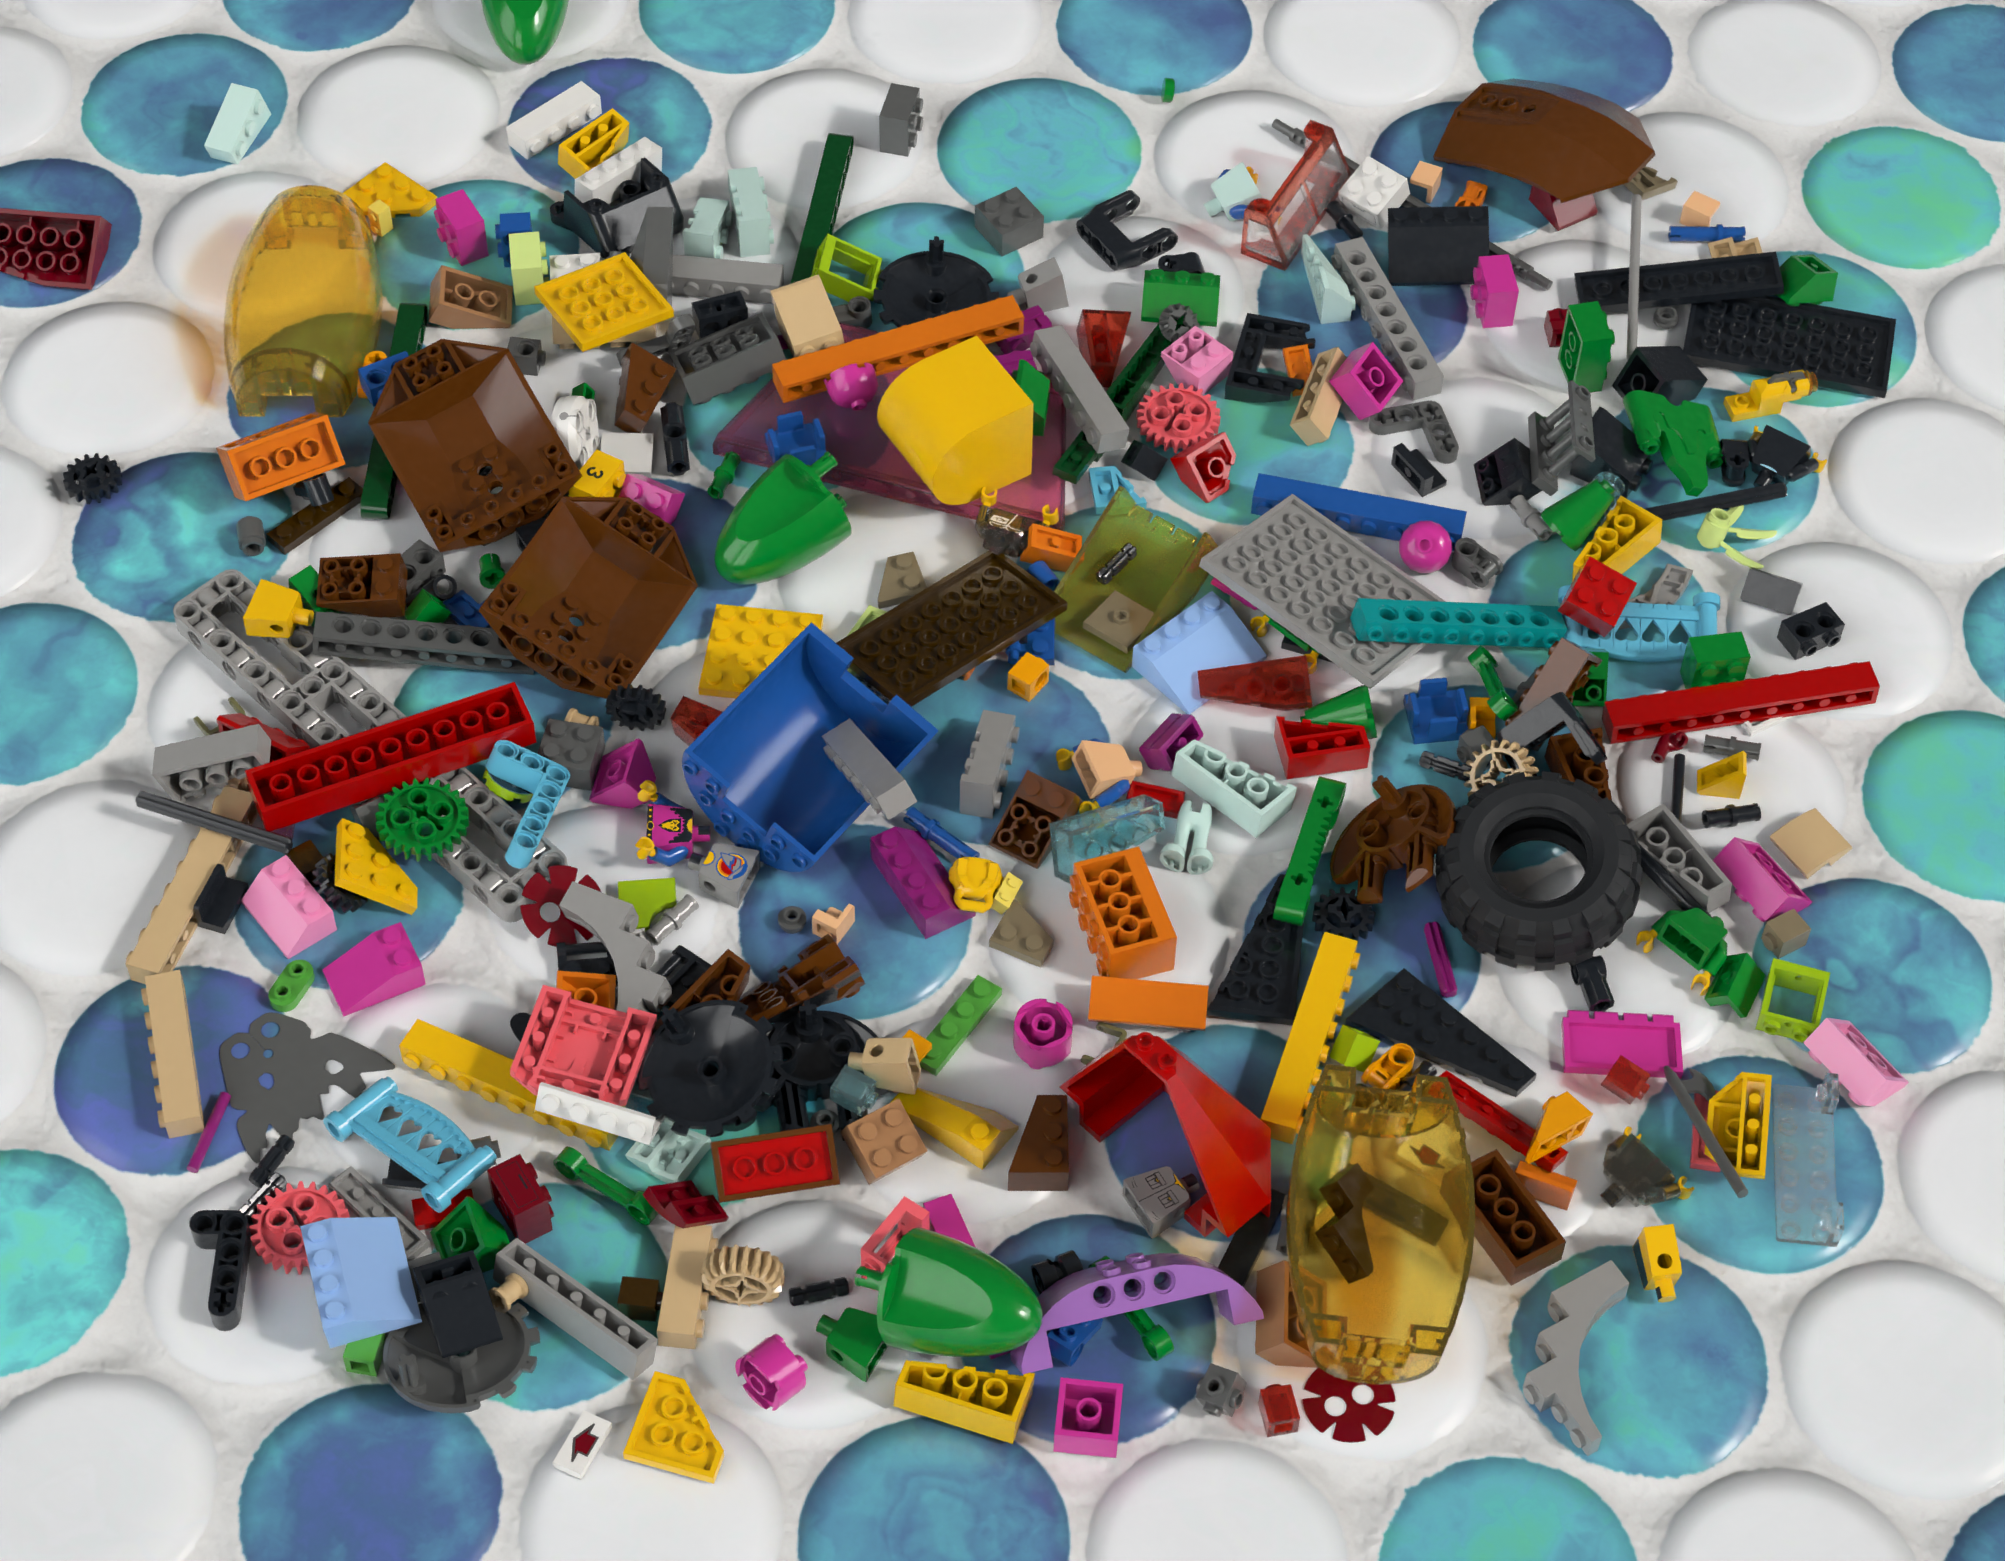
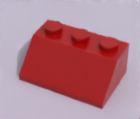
M235 713L219 715L216 719L219 732L259 724L271 739L269 762L310 749V746L304 740L290 737L282 730L271 728L255 717L250 718L244 714Z

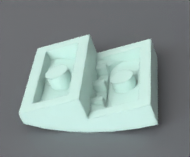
M665 1117L650 1145L636 1141L625 1156L633 1164L667 1184L682 1182L711 1148V1139L690 1129L686 1137L678 1135L671 1131L674 1122Z

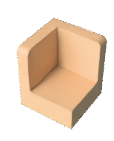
M1419 161L1410 178V183L1426 188V202L1431 203L1440 187L1443 168Z
M1694 191L1683 205L1679 223L1685 226L1709 227L1711 217L1719 208L1720 202Z
M848 904L843 912L834 907H829L826 913L817 909L812 916V933L821 938L829 934L838 945L855 922V906Z

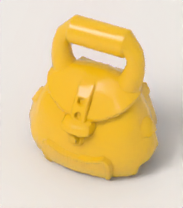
M962 857L954 861L948 872L949 881L955 889L954 902L960 910L985 913L992 907L993 894L1003 881L1001 868L997 863L983 858Z

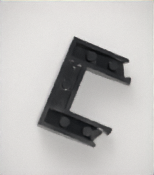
M1247 313L1225 384L1224 399L1261 403L1290 400V394L1295 389L1301 390L1304 387V380L1257 371L1264 348L1283 349L1308 344L1309 349H1314L1315 338L1307 339L1305 334L1310 331V324Z

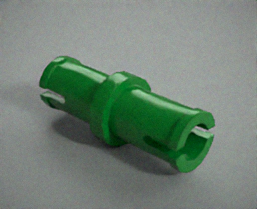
M727 452L721 465L715 469L714 479L707 490L712 498L721 499L727 486L733 482L735 478L734 473L741 462V457L737 453L730 452L729 454Z

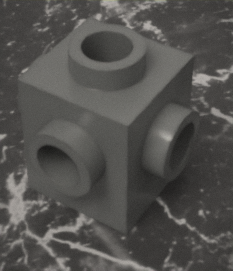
M1210 1363L1205 1376L1197 1384L1196 1398L1204 1406L1203 1410L1208 1414L1220 1417L1222 1413L1232 1417L1235 1409H1238L1243 1402V1391L1247 1383L1239 1373Z

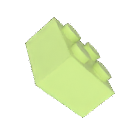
M539 231L509 234L516 306L542 304L535 295L534 286L549 281V277L544 278V275H549L547 259L542 260V257H547L545 241L540 242Z

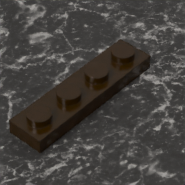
M348 477L331 489L334 500L319 506H311L310 503L268 532V541L286 555L361 503L363 488Z

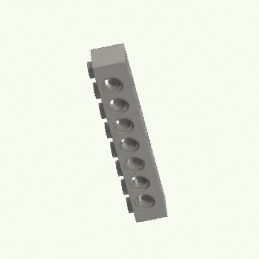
M1359 237L1336 243L1334 255L1331 256L1332 265L1335 270L1339 271L1351 295H1354L1355 304H1358L1363 320L1369 323L1373 337L1377 338L1381 344L1382 353L1384 356H1388L1392 367L1402 378L1404 391H1408L1412 400L1440 394L1444 375L1364 238Z

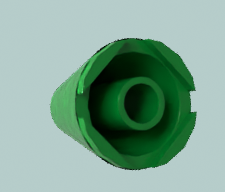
M1595 479L1545 508L1541 513V517L1553 532L1556 531L1562 537L1561 540L1569 548L1577 551L1582 547L1615 499L1612 494L1615 489L1607 480L1600 481Z
M1365 685L1358 686L1304 710L1305 716H1300L1301 722L1302 719H1308L1313 724L1328 725L1329 722L1364 726L1368 739L1377 738L1369 690Z

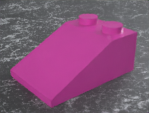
M401 922L373 932L322 969L343 1017L426 985L422 964Z

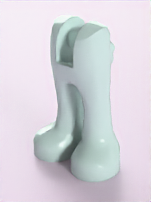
M1192 800L1183 802L1177 817L1174 841L1165 845L1160 853V861L1165 867L1175 872H1181L1184 869L1188 837L1193 832L1194 840L1187 862V871L1192 875H1199L1211 870L1213 855L1206 849L1212 822L1210 804L1203 802L1200 812H1193Z

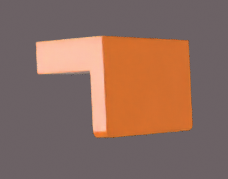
M1033 523L1029 527L1028 547L1020 555V561L1030 564L1044 561L1050 569L1069 573L1081 559L1082 536Z
M1520 1160L1514 1173L1533 1198L1567 1210L1578 1180L1555 1172L1549 1173L1541 1167Z

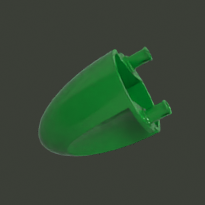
M481 0L485 20L496 45L506 57L521 65H530L538 62L550 51L562 29L569 0Z
M825 452L812 465H806L798 458L785 454L771 465L745 492L727 518L715 548V567L725 580L735 584L749 585L778 579L822 557L851 535V525L843 508L847 507L845 500L838 493L833 495V493L827 490L820 479L838 465L833 455L830 456L829 452Z
M914 1228L906 1233L896 1245L895 1256L892 1262L886 1265L884 1272L860 1266L856 1271V1274L867 1276V1279L855 1277L856 1286L879 1291L877 1301L878 1330L883 1342L890 1347L937 1356H990L1004 1353L1026 1344L1038 1333L1042 1325L1043 1311L1037 1296L1030 1286L1011 1268L978 1248L931 1230Z

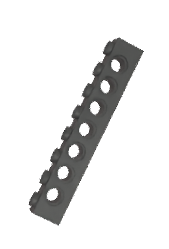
M316 611L313 633V654L534 675V670L516 659L492 628Z

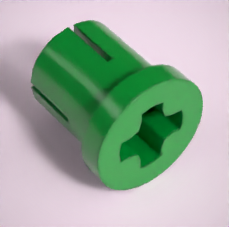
M487 553L481 556L479 560L481 571L479 574L480 583L485 588L495 589L506 575L505 570L501 566L500 557L494 553L492 555Z

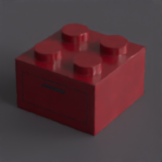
M518 1154L487 1170L493 1202L515 1239L518 1238L526 1244L553 1230L551 1218L554 1217V1213L549 1204L552 1199L546 1186H539L536 1179H538V1176L531 1162L526 1164L522 1156Z

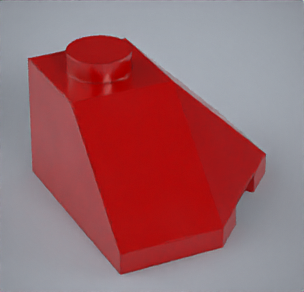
M1221 432L1187 447L1171 457L1170 460L1181 482L1205 503H1209L1228 491L1230 484L1228 477L1231 465L1235 463L1236 453L1226 433Z

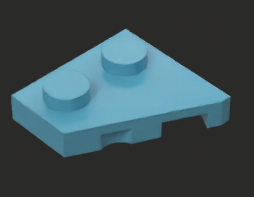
M1115 466L1089 468L1088 476L1096 514L1146 510V499L1144 497L1140 498L1134 492V486L1122 477V473Z

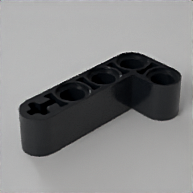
M201 1210L194 1213L190 1218L189 1227L194 1242L198 1247L202 1249H216L208 1310L215 1328L220 1331H230L236 1328L241 1319L252 1242L249 1222L246 1215L241 1211ZM205 1228H210V1229L207 1230V1231H203V1232L201 1231V1230H203V1229H205ZM236 1228H241L240 1230H238V1231H236V1232H231L232 1230H234V1229H236ZM231 1255H237L232 1259H227ZM228 1282H233V1283H232L231 1285H229V1286H223L224 1284H226V1283H228Z

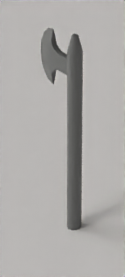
M1664 1066L1663 1069L1667 1082L1738 1198L1745 1197L1748 1194L1747 1188L1689 1095L1690 1093L1701 1094L1709 1102L1716 1094L1712 1083L1706 1076L1695 1069H1689L1692 1079L1680 1080L1678 1075L1669 1066Z

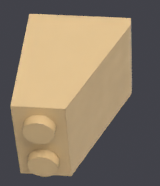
M819 274L770 291L779 330L793 358L844 343L842 329Z

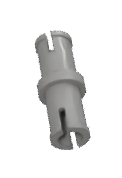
M1518 495L1511 500L1512 504L1509 505L1511 509L1521 518L1523 526L1529 528L1539 541H1545L1552 535L1551 532L1553 531L1541 518L1539 510L1532 508L1523 495Z
M686 894L671 910L666 909L662 913L663 917L645 932L649 940L655 945H659L674 929L679 930L682 927V922L699 908L697 901L689 894Z

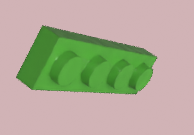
M977 975L926 1038V1040L932 1043V1049L920 1062L921 1068L937 1076L1000 998L1002 988Z

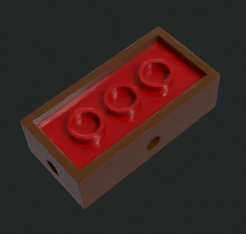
M831 1124L710 1142L719 1203L840 1184Z

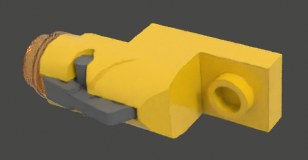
M1797 370L1753 380L1749 392L1726 396L1723 404L1732 422L1781 413L1784 402L1799 400L1804 396H1810L1812 392H1816L1818 389L1817 377L1814 372Z

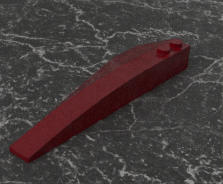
M0 208V271L43 287L92 291L109 247L112 224L102 216Z

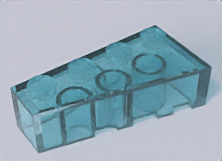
M1143 794L1049 823L1054 876L1070 884V875H1073L1075 862L1123 851L1132 845L1138 846L1164 830L1163 802Z

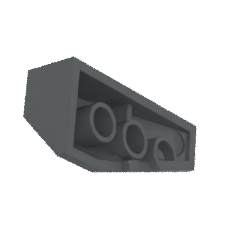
M647 207L630 259L672 306L674 207Z

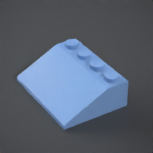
M1211 591L1133 646L1132 667L1186 714H1191L1264 661L1267 655L1232 607Z
M397 1217L328 1218L300 1226L322 1327L330 1348L422 1322Z

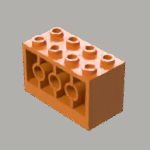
M319 412L304 415L216 447L234 497L243 501L254 499L346 465L328 415Z
M1140 847L1075 862L1073 875H1070L1072 891L1069 892V900L1072 908H1077L1079 912L1078 922L1081 930H1086L1089 951L1091 954H1096L1098 959L1096 960V966L1099 975L1104 977L1140 979L1174 970L1177 936Z

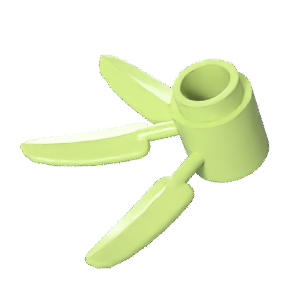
M1744 505L1732 507L1728 511L1714 508L1711 512H1708L1697 533V539L1700 541V544L1708 549L1722 546L1726 549L1725 554L1736 562L1754 569L1763 568L1762 564L1751 560L1724 542L1727 532L1736 533L1737 537L1743 539H1767L1774 537L1777 531L1732 528L1731 526L1742 514Z

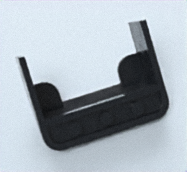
M645 157L641 158L640 185L643 193L612 207L598 198L582 203L569 190L564 191V224L596 253H600V256L604 259L609 257L610 251L632 253L647 207H674L673 234L683 229L684 217L669 178Z

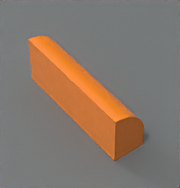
M1092 976L1088 1021L1205 1031L1209 986Z

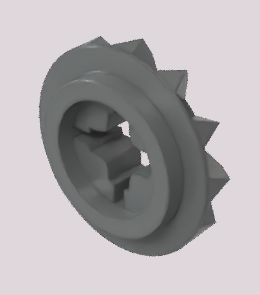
M1180 303L1169 305L1162 311L1159 317L1160 331L1167 340L1175 342L1194 326H1199L1196 318L1197 314L1193 313L1190 306H1184ZM1183 316L1185 327L1181 326L1175 331L1177 322L1174 319L1177 320Z

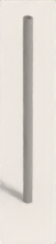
M1638 194L1632 196L1627 359L1630 358L1637 347L1642 203V197Z

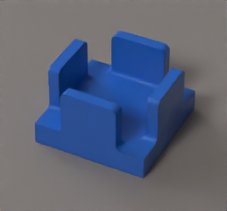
M802 411L777 416V430L773 431V428L767 429V433H764L765 442L773 464L783 455L789 454L798 458L806 465H812L826 452L825 434L819 418L813 419L812 423L804 424Z
M1447 678L1420 680L1417 693L1413 692L1404 695L1403 703L1413 744L1459 740L1460 735L1468 730L1466 721L1469 707L1464 688L1446 691L1448 685Z

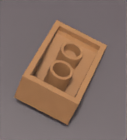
M441 265L431 282L428 322L451 329L510 328L513 286Z

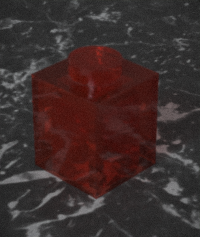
M1620 1055L1601 1083V1086L1631 1105L1635 1098L1641 1100L1648 1091L1650 1085L1646 1081L1651 1074Z
M1272 1384L1265 1389H1260L1258 1406L1267 1437L1298 1432L1300 1415L1291 1384L1283 1386Z

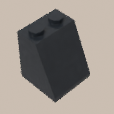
M1647 346L1635 348L1612 384V387L1622 399L1631 391L1643 390L1663 395L1671 404L1679 406L1683 400H1694L1708 379L1680 346Z
M1599 407L1592 417L1595 460L1590 462L1580 455L1572 462L1570 475L1588 483L1595 479L1600 481L1605 479L1615 489L1613 494L1627 499L1631 491H1637L1642 481L1641 476L1649 473L1653 460H1650L1651 455H1647L1640 450L1635 435L1630 429L1606 409Z

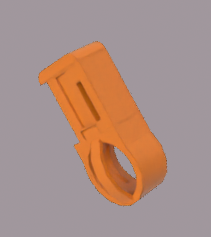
M1471 180L1467 181L1466 189L1462 197L1460 196L1455 203V207L1482 206L1487 196L1488 186Z

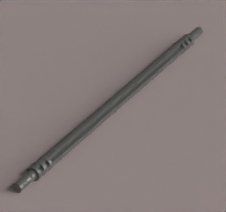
M1278 119L1273 121L1272 127L1288 136L1291 142L1347 175L1351 176L1360 166L1302 130L1294 129ZM1409 195L1401 204L1403 208L1431 207L1412 195ZM1489 241V256L1509 254L1514 274L1524 280L1529 279L1546 290L1550 289L1553 281L1534 271V267Z

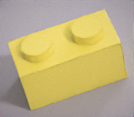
M378 199L367 207L372 232L383 237L393 229L390 206Z
M1010 872L1003 876L1000 887L993 894V905L991 908L1001 915L1008 910L1023 881Z

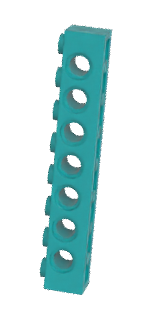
M1358 598L1350 616L1358 641L1549 648L1556 641L1564 638L1567 631L1562 614L1557 611L1558 606Z

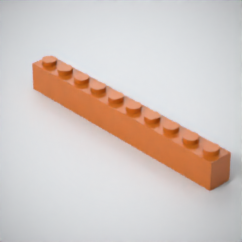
M1013 295L997 298L993 301L976 304L962 310L952 311L934 318H927L920 322L903 325L896 329L879 332L875 335L772 364L773 383L783 403L827 391L824 380L827 379L829 381L831 379L830 374L833 371L850 364L857 363L858 368L865 367L864 363H870L874 367L876 376L910 367L925 358L976 335L986 345L1023 334L1024 315Z

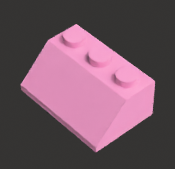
M287 855L261 869L241 900L244 907L287 959L292 958L337 931L333 910Z
M1826 1018L1803 1042L1810 1049L1808 1052L1810 1057L1819 1064L1823 1063L1830 1070L1828 1072L1830 1078L1839 1085L1843 1084L1850 1091L1848 1093L1849 1098L1859 1106H1876L1909 1083L1850 1021Z

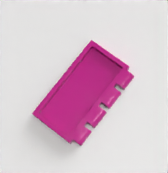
M1568 1010L1567 1017H1563L1561 1027L1564 1073L1666 1078L1663 1068L1667 1065L1682 1079L1683 1060L1680 1023H1674L1673 1015L1652 1014L1651 1021H1648L1647 1014L1623 1013L1622 1020H1618V1012L1594 1011L1592 1019L1589 1018V1011Z

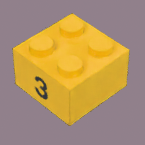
M596 449L579 470L582 477L569 489V497H619L626 478L624 461Z

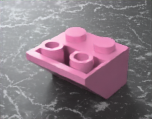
M1194 326L1161 352V357L1178 387L1180 383H1183L1184 389H1188L1190 385H1193V391L1195 392L1203 389V396L1228 376L1233 361V351L1197 326Z

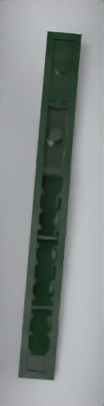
M1159 323L1106 391L1125 422H1127L1164 366L1165 362L1161 357V352L1173 343L1163 336ZM1176 324L1175 331H1176L1178 328H1180L1181 326H1184V327H1185V325H1184V324ZM1081 430L1053 467L1052 475L1077 484L1092 462H1098L1105 452L1097 454L1093 446L1087 442L1086 435Z

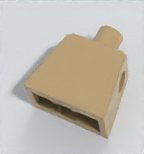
M870 1038L866 1041L863 1053L850 1052L848 1057L849 1070L863 1071L867 1085L907 1094L916 1093L921 1066L912 1038Z

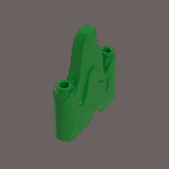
M1635 390L1626 394L1623 398V405L1640 450L1647 455L1655 454L1660 450L1664 462L1679 479L1686 495L1698 497L1708 486L1706 465L1710 469H1715L1723 463L1722 446L1710 408L1707 405L1683 400L1680 406H1675L1665 396L1643 390Z

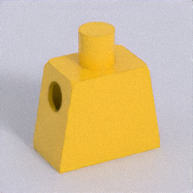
M261 579L243 616L246 634L258 637L289 638L292 636L297 624L312 625L314 611L303 609L301 594L298 591Z

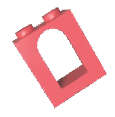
M904 1196L862 1246L861 1266L884 1272L886 1265L895 1255L896 1245L906 1233L914 1228L929 1230V1211ZM898 1223V1228L880 1250L874 1253L875 1249ZM861 1275V1278L867 1279V1276Z

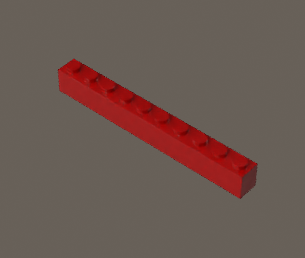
M1870 661L1853 662L1841 666H1827L1821 669L1801 670L1795 673L1775 674L1769 677L1749 678L1743 681L1723 682L1710 686L1692 687L1690 689L1666 691L1664 693L1640 695L1625 699H1613L1604 702L1602 722L1610 744L1660 737L1670 733H1686L1738 725L1747 721L1751 723L1770 718H1784L1874 704L1877 700L1880 685Z

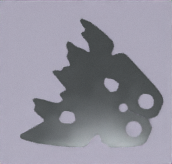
M273 1012L263 1014L250 1024L249 1033H236L224 1041L220 1047V1060L228 1094L231 1095L230 1104L234 1109L247 1111L238 1119L237 1129L248 1155L255 1163L260 1162V1149L267 1148L266 1131L269 1124L273 1126L280 1136L285 1134L293 1139V1133L299 1128L300 1118L309 1119L315 1117L323 1120L319 1095L328 1094V1087L330 1085H336L356 1098L366 1088L360 1075L361 1073L393 1070L395 1065L379 1053L334 1033H327L321 1037L311 1039V1029L305 1022ZM268 1022L277 1023L280 1027L279 1033L270 1038L263 1036L261 1029L264 1024ZM246 1043L250 1047L249 1054L240 1059L233 1057L231 1049L235 1044ZM270 1049L274 1052L270 1058L263 1056L265 1050ZM328 1060H335L341 1063L344 1068L337 1074H331L325 1070V1064ZM264 1073L273 1075L274 1085L270 1090L259 1083L258 1078Z

